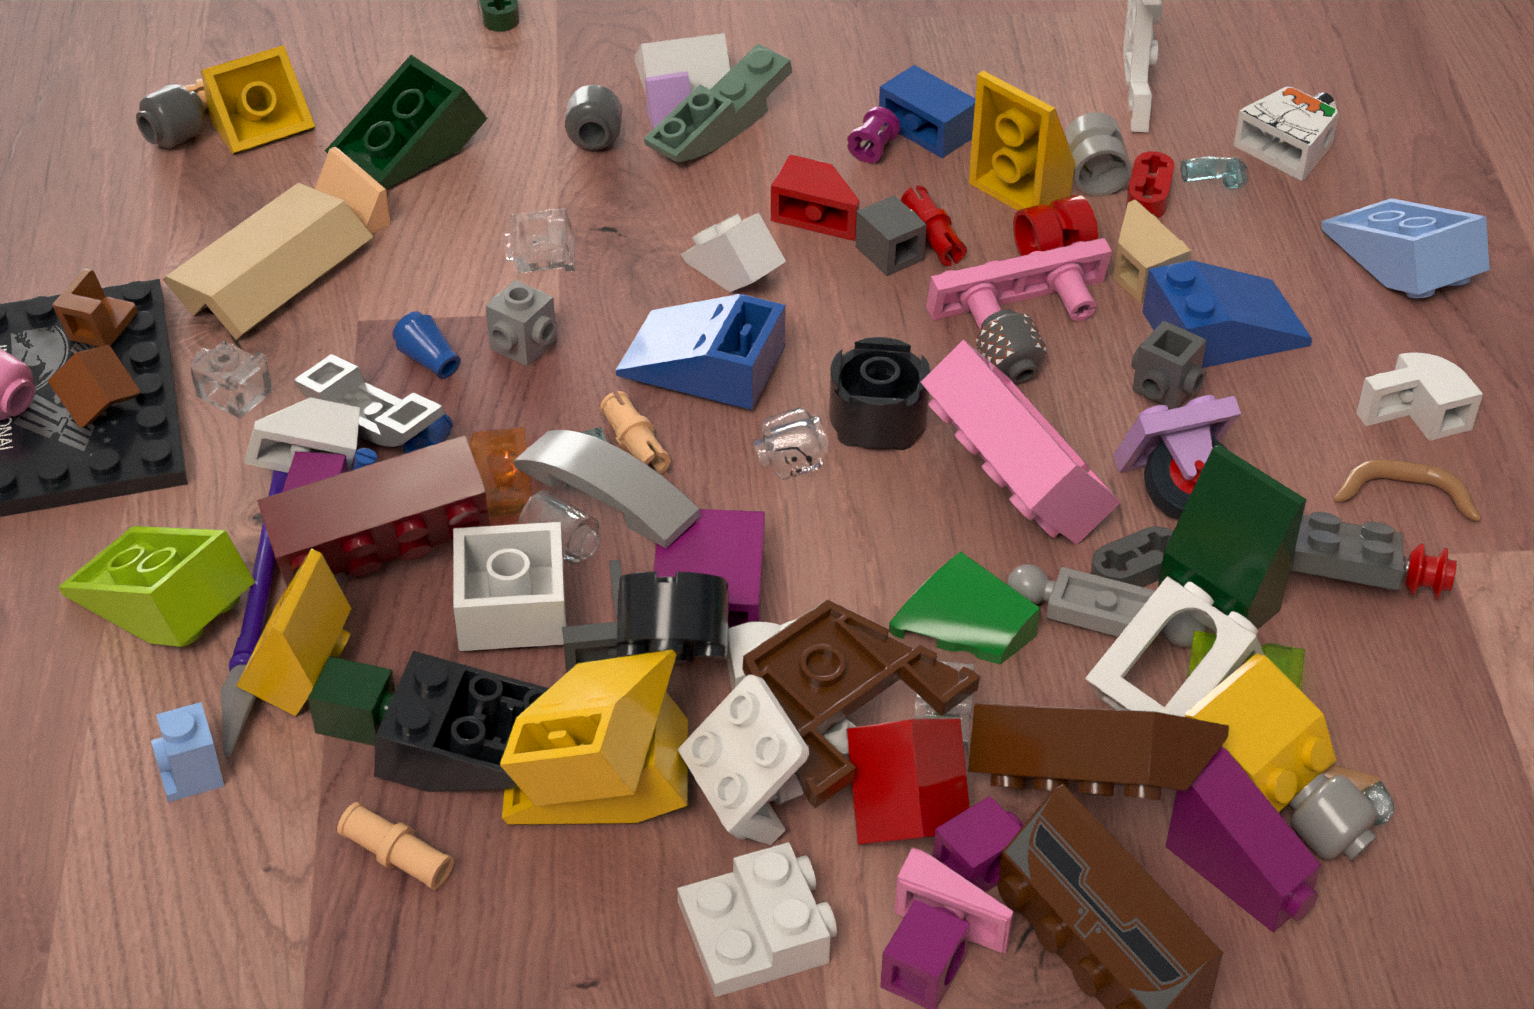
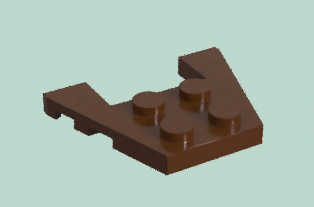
M828 599L745 654L742 665L745 676L755 675L764 679L808 746V758L795 772V775L809 803L814 808L820 806L854 781L856 767L823 736L825 732L898 680L904 681L940 716H943L978 690L980 676L975 671L964 666L958 671L937 661L938 653L926 647L918 645L913 649L888 637L889 629Z

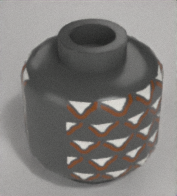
M1012 309L1001 310L987 317L983 321L981 330L976 337V346L979 353L1015 384L1032 379L1038 373V367L1046 357V345L1033 319L1028 314L1015 312Z

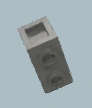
M620 559L609 560L615 622L588 623L562 627L566 673L578 663L618 658L616 657L619 578L622 576Z

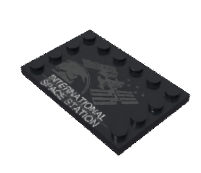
M160 279L133 281L128 284L102 288L105 296L133 302L138 310L135 317L110 347L140 389V393L134 399L110 405L96 420L85 427L77 425L47 380L76 352L96 348L97 346L68 339L52 306L60 295L38 296L28 300L0 304V348L24 362L32 370L33 384L35 386L34 398L24 412L20 415L0 420V517L188 485Z

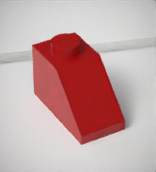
M789 154L771 184L770 221L856 241V219L860 200L835 167L830 163Z

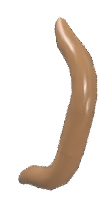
M1377 459L1363 462L1349 472L1342 487L1334 496L1335 502H1345L1356 496L1365 482L1377 478L1436 486L1449 494L1458 511L1468 519L1473 521L1481 520V515L1474 505L1466 485L1458 477L1440 467L1392 459Z

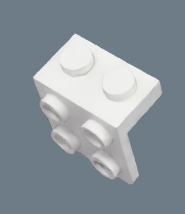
M748 675L677 750L727 832L740 840L748 838L772 845L786 829L768 800L805 763L809 755V749L764 679L755 675Z

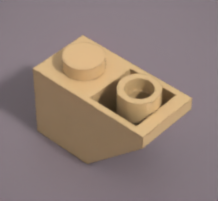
M1133 200L1127 204L1117 246L1113 279L1142 304L1144 303L1149 269L1190 261L1191 249L1168 230L1155 215L1146 210L1137 200Z

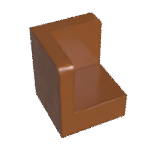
M85 268L81 270L52 304L69 340L97 347L111 346L138 313L133 302L105 296L95 272Z
M109 345L76 352L47 380L79 427L89 426L110 405L134 399L140 393V389Z

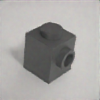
M894 195L857 211L855 247L886 276H889L924 260L927 224L919 218L915 211L909 209Z

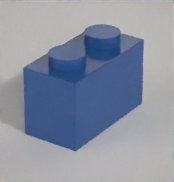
M916 65L911 66L880 86L879 107H884L896 115L901 126L899 134L941 158L946 157L972 139L975 98Z

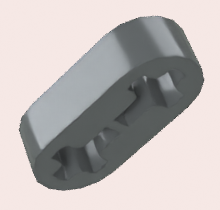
M1160 526L1148 527L1103 545L1095 551L1092 557L1090 574L1140 587H1145L1159 581L1163 553L1173 530Z

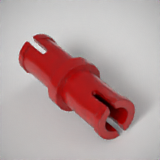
M916 186V191L921 196L920 199L914 192V189L912 187L909 188L902 195L901 202L909 209L915 211L919 218L927 224L925 242H929L939 261L944 266H951V260L946 255L947 253H949L955 264L959 263L965 257L967 248L952 229L950 216L944 209H939L924 186Z

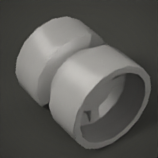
M1098 112L1082 115L1071 122L1065 131V136L1075 160L1073 176L1077 187L1085 194L1092 196H1106L1117 192L1127 183L1131 177L1132 170L1117 121L1110 115Z

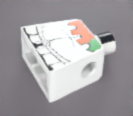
M1284 87L1239 111L1233 146L1303 181L1332 146L1339 117L1336 102L1331 95L1325 92H1320L1312 97L1294 87Z

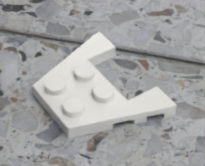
M1128 0L1123 60L1126 86H1129L1128 110L1132 111V119H1130L1131 132L1149 131L1152 93L1148 84L1149 66H1156L1158 57V41L1153 40L1154 32L1152 27L1153 24H1160L1162 0Z

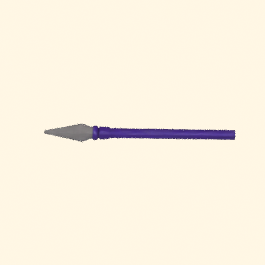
M273 470L268 496L283 491L288 473ZM264 520L252 573L255 583L249 588L240 637L236 641L232 658L228 664L230 673L220 690L223 745L226 757L231 756L257 698L236 687V684L263 632L277 562Z

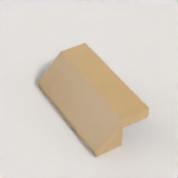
M298 182L164 277L163 281L193 316L208 306L235 340H237L367 244L373 238V235L345 201Z

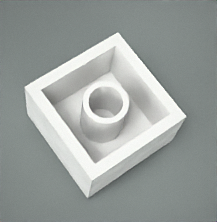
M561 522L453 528V608L459 651L563 645L562 627L567 626Z

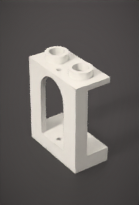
M1167 576L1085 679L1094 695L1114 710L1156 711L1185 717L1187 711L1234 673L1249 655L1252 657L1256 653L1264 655L1256 635L1258 629L1237 612L1231 611L1227 616L1213 607V599L1197 585L1187 582L1183 587ZM1186 612L1215 631L1217 637L1211 650L1168 704L1163 707L1123 679V677L1168 621L1175 615Z

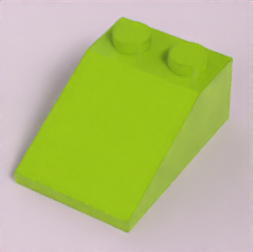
M132 526L59 585L58 589L64 597L149 644L184 647L199 639L204 632L203 627L217 615L234 608L241 600L240 595L253 585L255 580L226 530Z

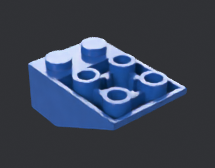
M736 294L651 310L618 365L616 376L752 410L785 349L786 305L743 294Z

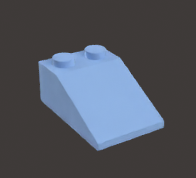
M1390 198L1321 221L1322 231L1386 288L1406 292V296L1409 298L1432 296L1435 294V289L1446 285L1458 286L1467 284L1471 281V276L1490 270L1486 216Z

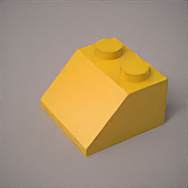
M311 549L276 604L236 684V687L294 716L298 714L308 699L329 656L338 658L351 634L342 628L352 608L322 553Z
M1256 653L1185 713L1187 718L1229 725L1228 738L1222 747L1232 755L1278 813L1313 779L1337 761L1324 713L1266 655Z

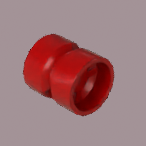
M1079 194L1054 200L1049 206L1039 204L1021 209L1015 213L1013 218L1014 240L1020 256H1025L1035 251H1047L1070 246L1080 241L1088 242L1098 239V228L1094 212L1089 202Z

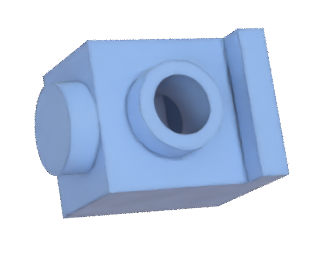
M202 702L156 714L162 737L151 740L168 802L223 787L224 782Z

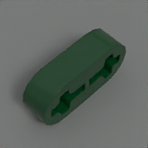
M477 0L483 25L487 29L503 32L511 30L518 25L519 10L517 0Z

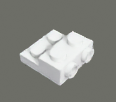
M789 842L733 858V872L677 888L679 907L715 997L829 964L830 938L837 936L835 918L828 902L816 904L811 893L812 890L816 889V879L811 862L806 855L796 858Z

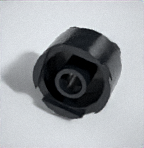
M870 337L856 341L855 348L842 355V350H840L834 356L830 367L829 418L832 426L837 431V439L842 444L850 447L858 445L870 448L892 447L897 450H905L915 444L916 436L923 430L927 421L929 392L922 385L921 381L930 373V366L923 355L920 360L910 352L911 345L893 338Z
M657 571L637 572L620 576L617 605L616 657L673 649L677 654L674 664H692L694 658L703 660L727 659L729 591L726 579L716 575L695 572H676V577H657Z

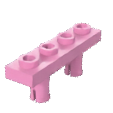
M1101 238L1088 242L1080 241L1070 246L1047 251H1035L1025 256L1007 260L990 261L984 265L962 270L945 271L939 275L931 276L926 308L932 321L971 312L979 330H981V325L987 317L1002 310L1000 305L1057 292L1071 320L1081 321L1087 319L1095 312L1096 302L1092 298L1087 285L1104 282L1112 251L1106 239Z

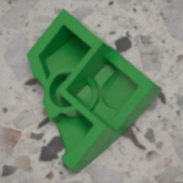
M960 551L939 568L906 601L889 622V632L895 637L902 639L906 631L937 638L936 648L951 652H970L978 659L1001 665L1037 637L1040 608Z

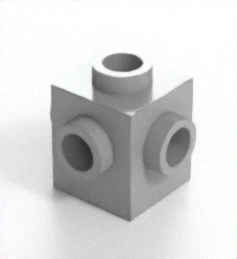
M514 280L501 293L493 296L486 305L491 350L528 367L557 341L554 298L543 291Z

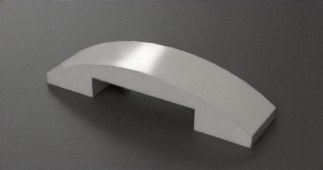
M333 354L294 379L296 387L307 398L312 397L360 407L358 436L382 446L396 447L404 444L445 414L442 405L414 392L402 400L366 383L358 366Z
M569 430L547 431L514 460L516 469L550 487H553L562 480L623 512L627 528L664 548L672 544L701 516L699 508L658 472L620 448L587 434Z

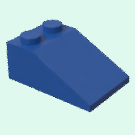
M1193 260L1150 268L1148 271L1142 310L1144 316L1153 330L1163 321H1166L1206 339L1202 368L1311 346L1312 337L1272 279Z

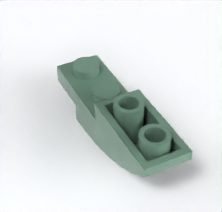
M757 44L711 89L700 84L644 138L645 145L676 162L692 160L722 147L749 128L768 111L766 98L793 72L791 60Z

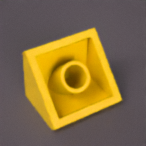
M284 45L201 70L210 122L232 154L315 128L314 121Z

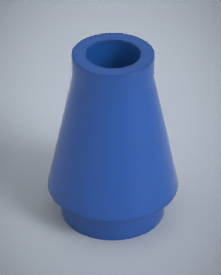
M413 311L402 317L394 327L392 336L396 341L397 350L434 372L440 379L448 378L459 368L461 363L460 357L453 351L432 316L423 315L419 311Z

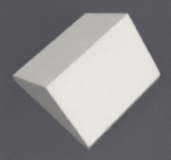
M725 33L642 43L635 53V64L645 94V78L687 71L691 92H693L700 84L711 89L730 71Z

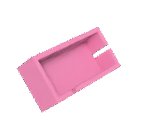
M964 339L921 381L922 385L934 397L928 403L930 408L948 425L952 422L958 430L954 435L960 443L974 456L979 454L985 461L981 466L983 470L1000 487L1004 488L1006 486L1013 494L1009 498L1012 504L1030 521L1035 519L1052 538L1057 537L1061 533L1075 545L1079 544L1121 503L1092 470L1088 473L1086 472L1089 466L1014 382Z

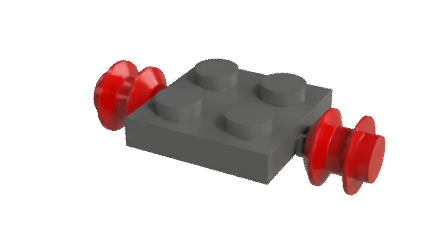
M1313 512L1310 516L1303 515L1291 570L1398 591L1402 577L1405 574L1404 583L1410 595H1414L1423 586L1431 588L1434 599L1438 600L1442 590L1449 592L1452 590L1457 561L1448 559V548H1444L1438 557L1429 556L1426 554L1424 544L1420 543L1410 552L1408 562H1406L1407 557L1403 556L1402 533L1395 532L1391 526L1380 522H1365L1363 525L1341 522L1339 517L1330 513Z

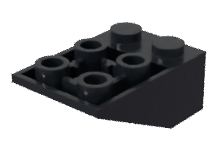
M413 651L376 734L374 777L427 792L519 788L500 766L516 717L549 688Z

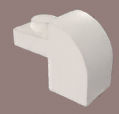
M1426 353L1399 354L1394 371L1379 373L1365 378L1356 414L1365 426L1409 415L1426 438L1431 441L1472 430L1483 393L1460 367L1449 360Z

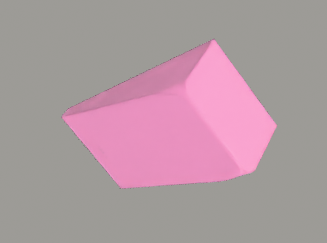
M912 847L897 876L894 913L904 917L914 899L932 907L948 909L958 918L970 923L968 941L1006 954L1009 947L1014 911L931 855Z

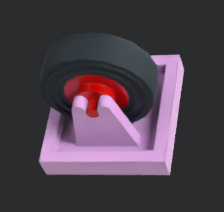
M1205 395L1193 399L1186 406L1168 409L1167 405H1158L1144 410L1139 414L1138 419L1130 431L1126 433L1124 440L1113 454L1118 472L1123 473L1145 468V487L1152 502L1167 516L1179 520L1211 450L1218 444L1226 448L1220 441L1241 415L1235 396L1216 399L1214 395Z

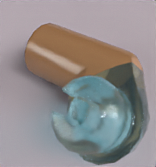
M1334 764L1323 772L1328 779L1335 775H1344L1369 799L1377 809V819L1373 825L1386 823L1391 818L1394 812V803L1387 789L1377 776Z

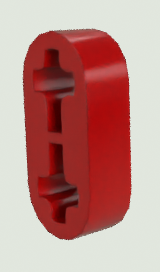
M1148 151L1136 157L1128 186L1126 208L1128 202L1137 200L1146 210L1155 215L1157 219L1164 215L1174 173V161L1170 156L1158 151ZM1149 173H1156L1157 175H1149ZM1144 195H1149V196H1152V197H1151V198H1145Z

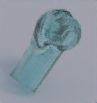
M1206 156L1182 160L1180 166L1184 182L1223 177L1224 186L1229 189H1235L1244 186L1248 180L1245 173L1248 167L1240 158Z

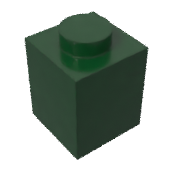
M329 656L308 697L315 733L375 746L376 734L396 691L392 669Z

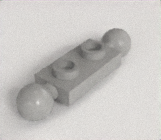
M1032 564L1018 566L1011 572L1007 580V585L1035 605L1043 600L1048 601L1046 618L1118 637L1155 592V590L1066 567H1061L1057 580L1052 581L1048 579L1046 573L1040 567ZM1182 612L1168 621L1161 631L1164 632L1168 641L1175 646L1191 647L1203 638L1206 625L1188 613Z

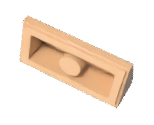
M336 147L329 149L315 189L345 201L371 234L390 226L386 189Z

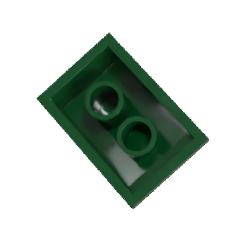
M410 55L327 147L325 152L328 154L329 149L336 147L387 189L460 151L488 118L464 88L418 58Z
M1218 444L1211 450L1165 548L1158 587L1167 576L1183 587L1187 582H1191L1204 590L1213 599V607L1227 616L1231 611L1237 612L1259 629L1281 610L1307 499Z

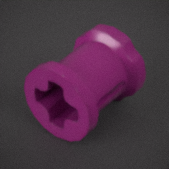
M876 106L870 108L864 115L863 125L855 128L847 137V147L852 156L859 161L869 164L877 162L884 154L883 147L886 143L894 141L900 133L901 126L896 115L884 107ZM886 123L887 127L885 128V130L881 129L882 126ZM862 141H867L863 147L860 146Z

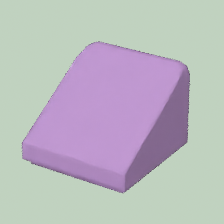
M687 71L645 78L646 113L652 128L654 129L691 93Z

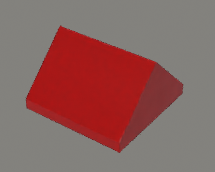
M960 718L908 719L846 729L848 759L856 767L854 781L851 782L857 845L935 837L936 828L970 808Z

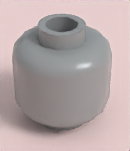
M1321 773L1289 803L1295 810L1290 818L1292 828L1324 860L1335 859L1344 852L1352 861L1377 837L1369 829L1377 819L1376 807L1344 775H1335L1328 779Z

